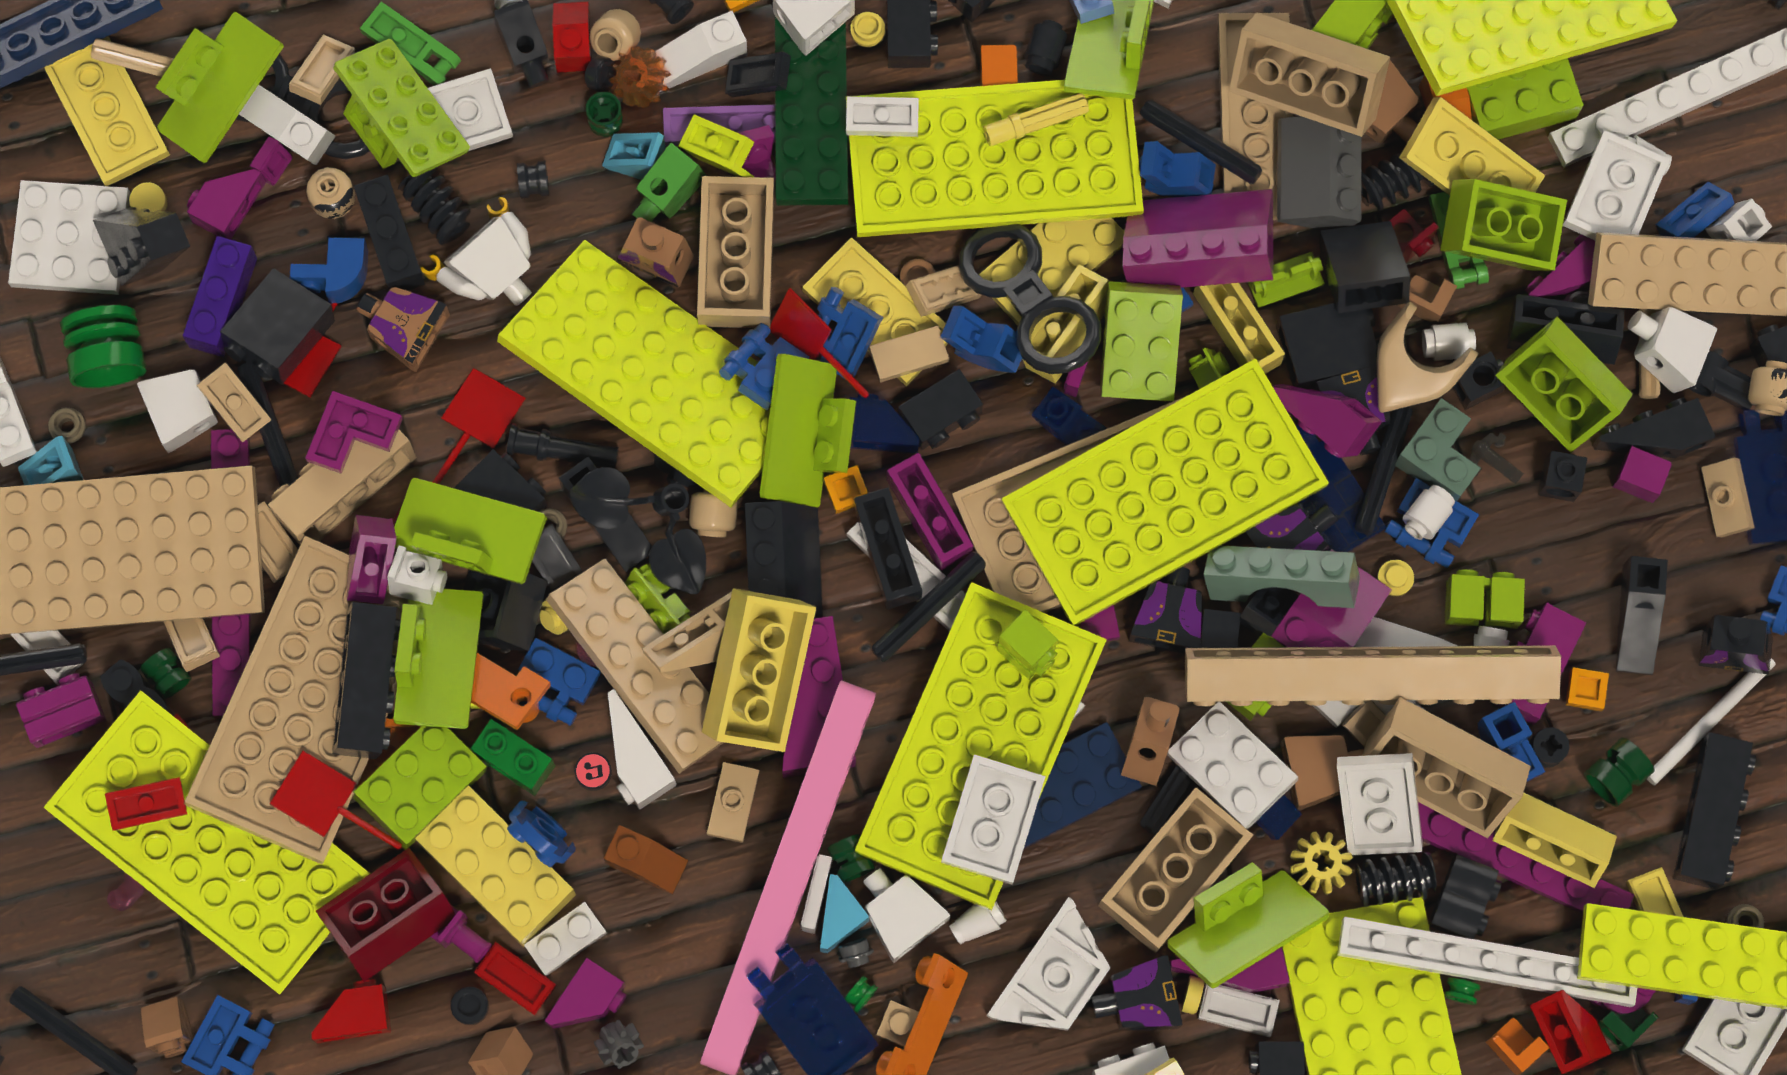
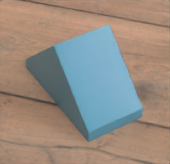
M659 132L613 134L602 166L608 170L642 180L666 149L664 135Z
M63 436L55 437L18 467L24 485L84 480L73 449Z
M830 874L820 945V952L822 953L830 952L869 922V915L839 876Z

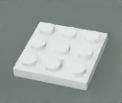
M21 180L8 284L15 288L119 295L120 282L118 278L113 277L107 263L109 257L93 220L129 208L130 190L125 187Z

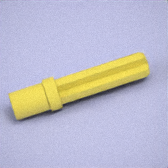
M1078 93L1020 114L1009 115L1006 119L983 126L985 138L991 147L1014 138L1025 137V134L1088 113V102L1084 94Z

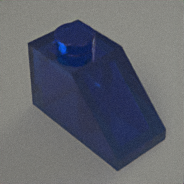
M858 394L857 398L850 397V400L856 401L850 448L911 454L918 453L919 437L886 400H879V396L875 394H869L867 398L862 397L860 394Z

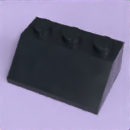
M783 501L745 503L748 591L801 600L816 607L815 616H823L818 508Z

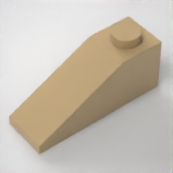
M732 592L643 647V653L661 673L717 662Z

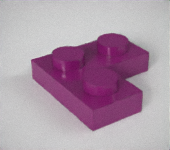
M332 391L305 459L309 463L342 474L355 440L390 452L403 420L402 415Z

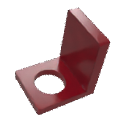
M1405 209L1401 210L1390 220L1393 228L1398 224H1406L1412 229L1413 237L1410 241H1398L1405 263L1415 255L1419 258L1422 257L1435 245L1433 238L1439 229L1435 222L1424 230Z

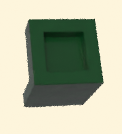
M1642 1008L1628 1014H1616L1610 1011L1606 1012L1598 1020V1024L1602 1033L1620 1051L1629 1048L1658 1019V1016L1654 1012L1647 1014Z

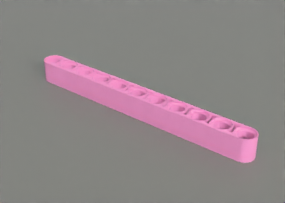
M842 680L839 683L700 1061L701 1065L728 1075H737L872 709L876 697L875 692Z

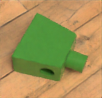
M670 143L638 184L636 189L644 198L631 214L635 218L641 217L652 222L662 212L670 219L702 185V176L707 175L696 162L673 143ZM667 188L666 193L659 196L660 191Z

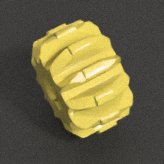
M1317 832L1310 834L1311 844L1301 838L1297 842L1301 851H1292L1290 854L1291 859L1300 862L1290 867V873L1302 872L1303 876L1299 878L1297 883L1303 886L1307 880L1310 881L1309 893L1311 894L1317 892L1319 884H1321L1325 895L1332 892V883L1336 887L1342 888L1345 885V881L1341 875L1349 876L1352 873V868L1342 864L1353 858L1352 853L1340 854L1339 851L1346 843L1344 840H1340L1335 846L1332 845L1333 834L1330 832L1326 833L1323 842H1321ZM1322 855L1325 857L1324 863L1330 865V868L1327 866L1323 871L1317 870L1318 864L1312 861V859L1316 860Z

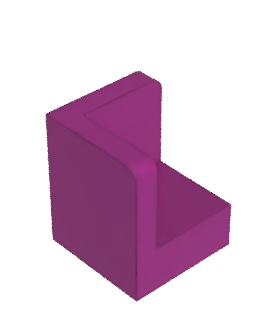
M1631 446L1624 455L1612 487L1653 503L1661 494L1672 464L1670 461Z

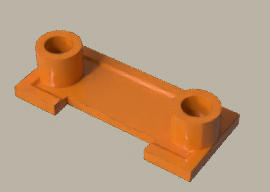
M477 653L471 703L518 730L523 723L533 721L539 713L538 702L550 688L551 683L526 667H523L518 675L515 676ZM522 701H527V704L524 706L518 705Z
M935 953L932 957L925 956L920 960L916 969V981L920 985L929 987L904 1049L895 1047L893 1052H884L877 1062V1075H927L968 972Z

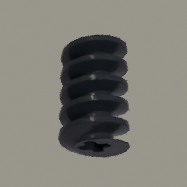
M1394 154L1390 162L1388 160H1381L1378 163V168L1370 165L1366 168L1365 173L1361 171V200L1368 207L1373 203L1381 211L1384 208L1383 198H1386L1391 205L1396 204V192H1399L1404 199L1409 198V186L1416 193H1420L1422 190L1420 181L1424 180L1428 187H1433L1434 183L1399 158L1400 154Z
M437 167L417 177L408 175L400 183L398 190L403 191L402 195L406 201H412L411 207L415 212H420L419 217L421 221L429 223L428 229L430 233L437 234V242L444 245L464 234L470 226V222H466V218L470 215L471 210L469 208L457 210L463 202L462 198L456 197L450 200L449 197L454 192V188L452 186L440 188L446 178L444 175L432 177Z
M1429 852L1422 853L1420 862L1415 854H1409L1405 864L1402 858L1397 855L1392 858L1391 865H1389L1385 857H1381L1377 861L1376 868L1370 859L1363 861L1361 869L1358 863L1355 866L1357 890L1364 907H1368L1369 899L1372 895H1374L1378 905H1383L1384 895L1388 893L1392 902L1397 903L1399 892H1404L1409 902L1412 901L1414 890L1419 891L1423 900L1427 899L1429 888H1433L1434 892L1436 891L1435 867Z

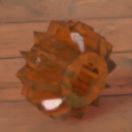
M636 46L631 47L629 55L619 53L621 63L611 65L617 71L616 76L609 79L612 84L617 85L613 94L623 98V102L626 105H637L642 108L649 107L650 101L655 103L661 101L659 91L669 90L668 86L663 84L664 79L672 75L669 71L663 70L667 61L663 57L657 56V52L650 48L643 50L641 47Z

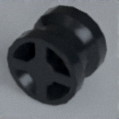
M538 161L536 165L531 166L525 163H517L521 199L529 198L531 194L537 193L542 197L550 196L546 161Z
M1554 727L1540 730L1530 741L1543 768H1552L1558 765L1568 755L1570 748L1566 734Z
M766 1050L759 1054L758 1060L755 1062H746L740 1066L745 1075H781Z

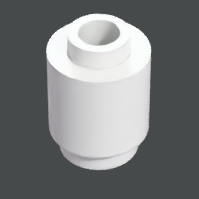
M1466 322L1431 325L1430 329L1422 330L1424 358H1433L1434 361L1458 359L1470 347L1476 350L1474 329H1468Z
M1432 485L1429 490H1423L1403 516V521L1406 524L1405 530L1418 540L1423 538L1432 539L1452 514V506L1455 504L1454 498L1445 489L1437 485Z

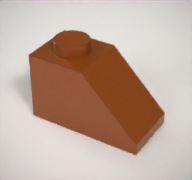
M621 825L618 826L603 858L606 865L672 895L689 862L656 841Z

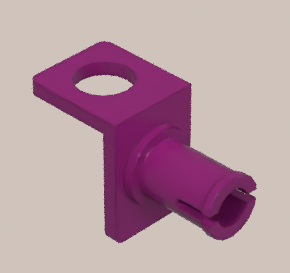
M451 905L456 915L447 926L430 937L444 948L453 943L478 963L489 951L492 944L466 925L469 920L466 914L461 910L458 911Z

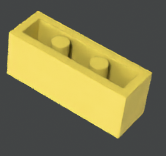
M1078 265L1056 296H1070L1084 301L1095 311L1099 321H1101L1106 314L1109 280ZM1067 312L1052 313L1036 324L1031 334V344L1041 355L1051 358L1064 357L1073 353L1082 345L1086 336V326L1074 314ZM1024 361L1027 369L1055 384L1063 374H1048L1038 371Z
M1239 283L1195 286L1193 295L1240 367L1255 358L1265 374L1281 365L1285 355L1284 351Z
M1523 793L1519 802L1496 828L1492 841L1595 888L1610 862L1617 836Z

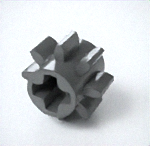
M620 1020L602 1027L599 1039L594 1041L603 1064L606 1066L613 1061L618 1069L635 1062L639 1052L638 1049L644 1047L634 1024L631 1023L625 1027Z

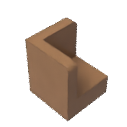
M1418 275L1413 276L1410 282L1409 301L1417 306L1414 315L1433 325H1437L1457 285L1444 279L1441 287ZM1400 304L1398 307L1403 308L1406 304Z
M509 1027L485 1033L468 1063L476 1075H522L533 1056V1052L517 1028Z

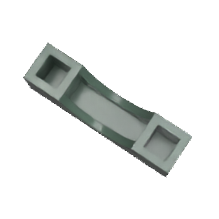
M1220 545L1208 552L1204 570V578L1210 600L1246 602L1248 597L1259 589L1280 587L1306 595L1317 606L1354 608L1360 581L1355 554L1351 552Z

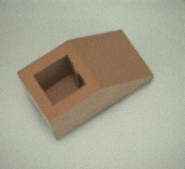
M174 997L141 1008L146 1048L157 1054H164L165 1058L187 1052L186 1046L192 1043L194 1037L182 999Z

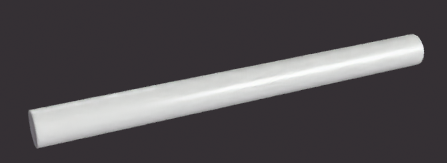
M1772 658L1770 662V670L1776 665ZM1747 672L1654 765L1655 772L1647 780L1651 784L1656 785L1766 674Z

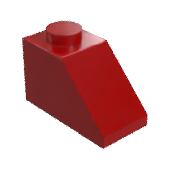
M589 1L553 3V47L557 73L586 71L592 59Z
M369 979L365 982L363 980L353 982L354 988L345 989L311 1032L312 1040L318 1044L391 1033L386 988L382 984L376 985L375 979Z
M1560 990L1530 1005L1561 1074L1583 1068L1612 1054L1597 1020L1564 990Z

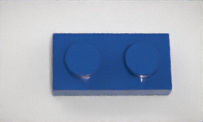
M1707 182L1655 225L1661 236L1695 238V236L1735 205L1731 193Z

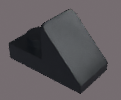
M1269 587L1259 589L1240 615V624L1259 637L1263 633L1271 637L1298 598V595L1287 588Z

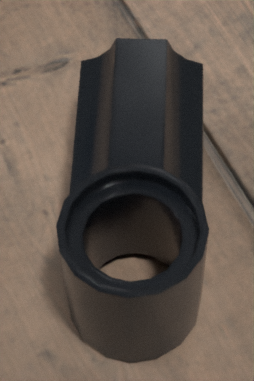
M1709 351L1696 385L1689 389L1702 396H1715L1748 412L1752 407V404L1748 401L1751 377L1728 366V361L1721 355Z

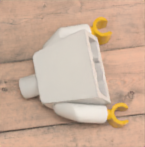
M499 197L502 209L494 211L489 204L487 205L488 215L491 220L444 261L447 267H444L437 256L430 255L429 258L436 264L435 269L427 271L422 266L420 269L429 280H437L457 295L479 301L484 298L494 300L504 292L512 303L518 306L532 293L519 278L531 267L528 261L531 255L528 231L514 213L509 211L507 200L504 197Z

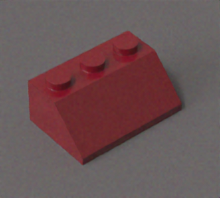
M410 848L316 910L317 915L364 982L447 926L456 915L442 890Z

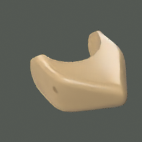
M1410 301L1386 328L1378 344L1377 390L1378 410L1381 413L1441 397L1458 382L1478 355V352L1470 347L1453 363L1442 367H1429L1416 362L1407 353L1404 346L1406 326L1417 309V306Z

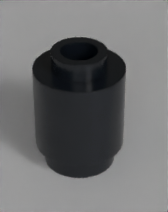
M1043 20L1042 23L1034 25L1024 58L1027 60L1025 67L1036 74L1048 76L1052 75L1053 69L1058 68L1068 36L1062 30L1063 26L1051 20Z

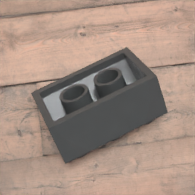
M1302 116L1278 120L1277 222L1319 230L1349 227L1361 222V136Z

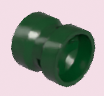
M599 92L589 98L586 104V114L592 132L603 137L612 136L617 133L623 123L622 110L618 98L609 92Z
M165 648L155 653L140 667V670L147 679H152L153 682H156L155 691L162 699L169 698L178 693L192 679L184 668H178L176 663L177 656L171 648Z
M861 834L842 839L827 848L832 860L837 862L839 867L837 874L843 883L859 878L875 869L871 859L855 852Z

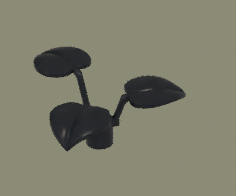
M654 454V464L660 471L668 474L666 481L669 485L657 489L653 496L628 498L630 485L627 478L620 471L609 467H601L588 472L570 489L569 497L576 512L586 522L597 528L613 529L625 524L628 519L627 505L652 504L654 510L659 515L669 516L670 520L665 530L667 539L655 542L649 553L648 560L651 572L665 586L689 594H698L700 592L706 574V552L702 540L690 529L679 530L673 535L675 523L680 519L678 513L685 510L689 503V494L684 487H693L698 484Z

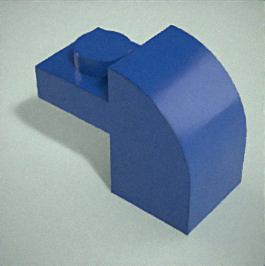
M1158 141L1144 143L1139 168L1140 176L1146 180V190L1158 195L1175 198L1212 194L1215 163L1200 152L1173 153Z
M328 238L327 265L291 264L290 279L314 294L325 291L330 304H338L351 299L361 290L367 277L369 251L365 238Z
M953 306L940 338L956 348L955 354L987 369L1016 373L1022 359L1016 346V331L1006 324L986 323L963 306Z
M1515 701L1483 717L1478 722V731L1482 741L1531 766L1527 782L1545 773L1542 764L1528 741L1532 732Z

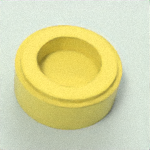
M141 183L130 194V206L136 207L137 211L144 208L149 209L150 212L157 210L165 211L167 208L165 193L161 187L154 183Z
M1190 975L1181 1012L1192 1015L1197 1013L1204 988V981L1201 978Z

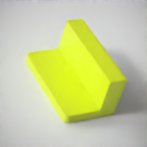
M694 114L678 147L698 160L734 176L754 177L742 168L754 141Z

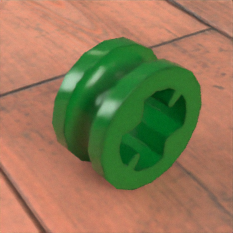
M863 976L849 991L843 1002L845 1004H853V1011L858 1013L874 995L878 987L876 985H868L867 978Z
M1458 978L1447 979L1450 989L1444 992L1445 998L1464 1004H1477L1478 999L1474 995L1476 991H1480L1481 986L1479 984Z

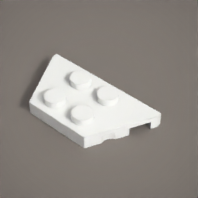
M1068 897L995 1002L987 1017L993 1020L1068 1031L1110 970L1108 962L1097 947L1088 926L1086 927L1071 898Z

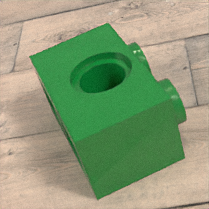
M490 719L470 749L484 764L533 796H536L555 768L552 758L492 719Z

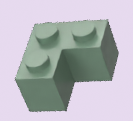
M1441 398L1400 454L1395 466L1412 478H1417L1429 486L1437 485L1445 489L1455 501H1458L1481 469L1452 448L1471 418Z

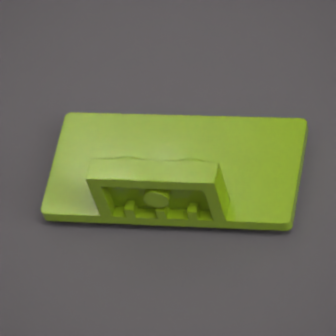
M1112 0L1114 14L1083 24L1078 19L1064 83L1065 92L1124 99L1135 98L1154 0Z
M237 12L232 13L215 40L194 28L155 87L174 99V102L158 124L157 131L199 161L206 163L283 49V43Z
M387 39L335 62L333 69L352 94L343 114L383 169L395 164L397 158H399L412 177H417L468 153L470 149L469 144L393 40Z
M789 354L777 355L760 486L761 498L818 508L821 502L824 472L847 473L856 401L845 398L833 399L837 370L830 363Z
M412 478L394 527L397 538L395 549H398V546H403L409 552L441 559L442 562L523 584L528 575L547 517L541 512L426 480Z
M444 589L442 593H436L432 605L408 599V604H403L394 671L397 683L393 716L395 724L468 728L483 606V593L481 591Z
M1252 862L1194 897L1196 923L1168 939V948L1209 987L1216 988L1328 919L1329 911L1285 871H1280L1263 881L1262 870Z

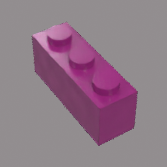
M919 453L887 470L886 481L941 572L961 562L973 552L972 542Z
M1546 603L1540 612L1535 609L1533 610L1524 628L1530 631L1525 643L1518 641L1516 646L1555 645L1561 655L1562 674L1586 622ZM1512 699V702L1515 701L1525 721L1532 725L1540 719L1547 703L1533 704L1528 702L1527 699ZM1494 704V706H1496V707H1498V708H1502V707L1508 705V704Z

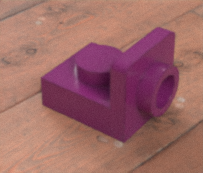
M767 125L739 132V134L754 141L742 168L754 177L774 178L775 180L776 168L771 160L774 134L770 126Z

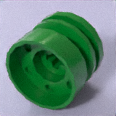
M122 305L96 306L73 312L61 320V332L65 336L63 344L66 349L74 351L66 358L69 380L73 386L80 388L111 387L134 381L145 374L147 370L143 348L140 344L134 343L140 336V330L136 325L138 322L137 312L134 308Z

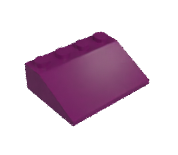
M1272 189L1143 200L1144 213L1127 217L1123 236V270L1126 281L1129 283L1176 285L1183 288L1273 280Z

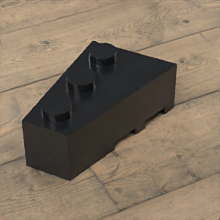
M129 207L93 220L109 257L107 260L109 270L114 278H118L121 286L160 273L191 247L175 212L160 210L150 212L146 208L137 211L136 207Z

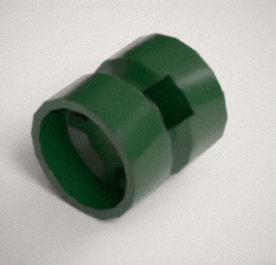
M1623 737L1606 751V760L1599 758L1584 772V777L1591 788L1603 800L1614 807H1618L1633 793L1632 785L1640 786L1655 772L1653 764L1644 752L1633 742Z

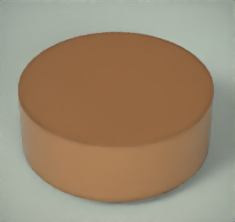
M910 260L901 269L900 282L906 286L910 280L935 273V270L925 260Z

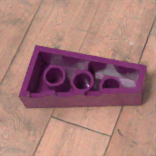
M833 616L815 618L813 620L784 752L783 778L806 775L840 681H843ZM855 755L852 760L850 768L855 767L856 765Z

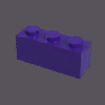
M220 236L216 237L183 333V338L189 348L224 357V344L220 331L242 305L257 261V256L251 245Z

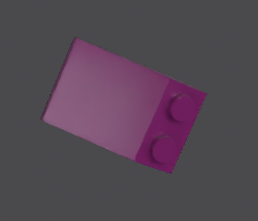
M1358 567L1360 581L1354 608L1317 606L1312 599L1300 593L1271 637L1285 648L1354 647L1392 589Z

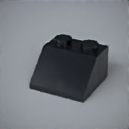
M469 569L463 590L481 591L483 593L478 643L504 650L529 651L535 636V628L542 602L545 600L548 581L528 573L525 583L519 584Z

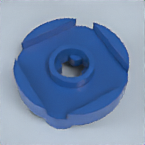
M520 801L509 813L512 823L507 827L508 832L519 842L524 843L526 841L537 850L535 855L546 866L553 867L556 862L565 863L576 850L573 842L567 846L563 840L567 835L566 831L542 809L536 806L530 811L525 808L528 802Z

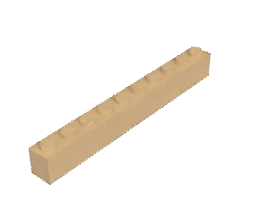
M1555 645L1185 648L1187 702H1193L1197 706H1212L1216 702L1230 701L1235 706H1249L1253 701H1267L1268 704L1274 706L1288 705L1290 701H1304L1305 704L1313 706L1324 705L1327 701H1341L1346 705H1361L1364 703V700H1378L1379 703L1384 705H1394L1400 697L1405 700H1416V703L1423 705L1436 704L1438 700H1453L1454 703L1467 705L1475 703V700H1490V702L1495 704H1509L1512 702V699H1527L1528 702L1533 704H1545L1549 702V699H1560L1561 655Z

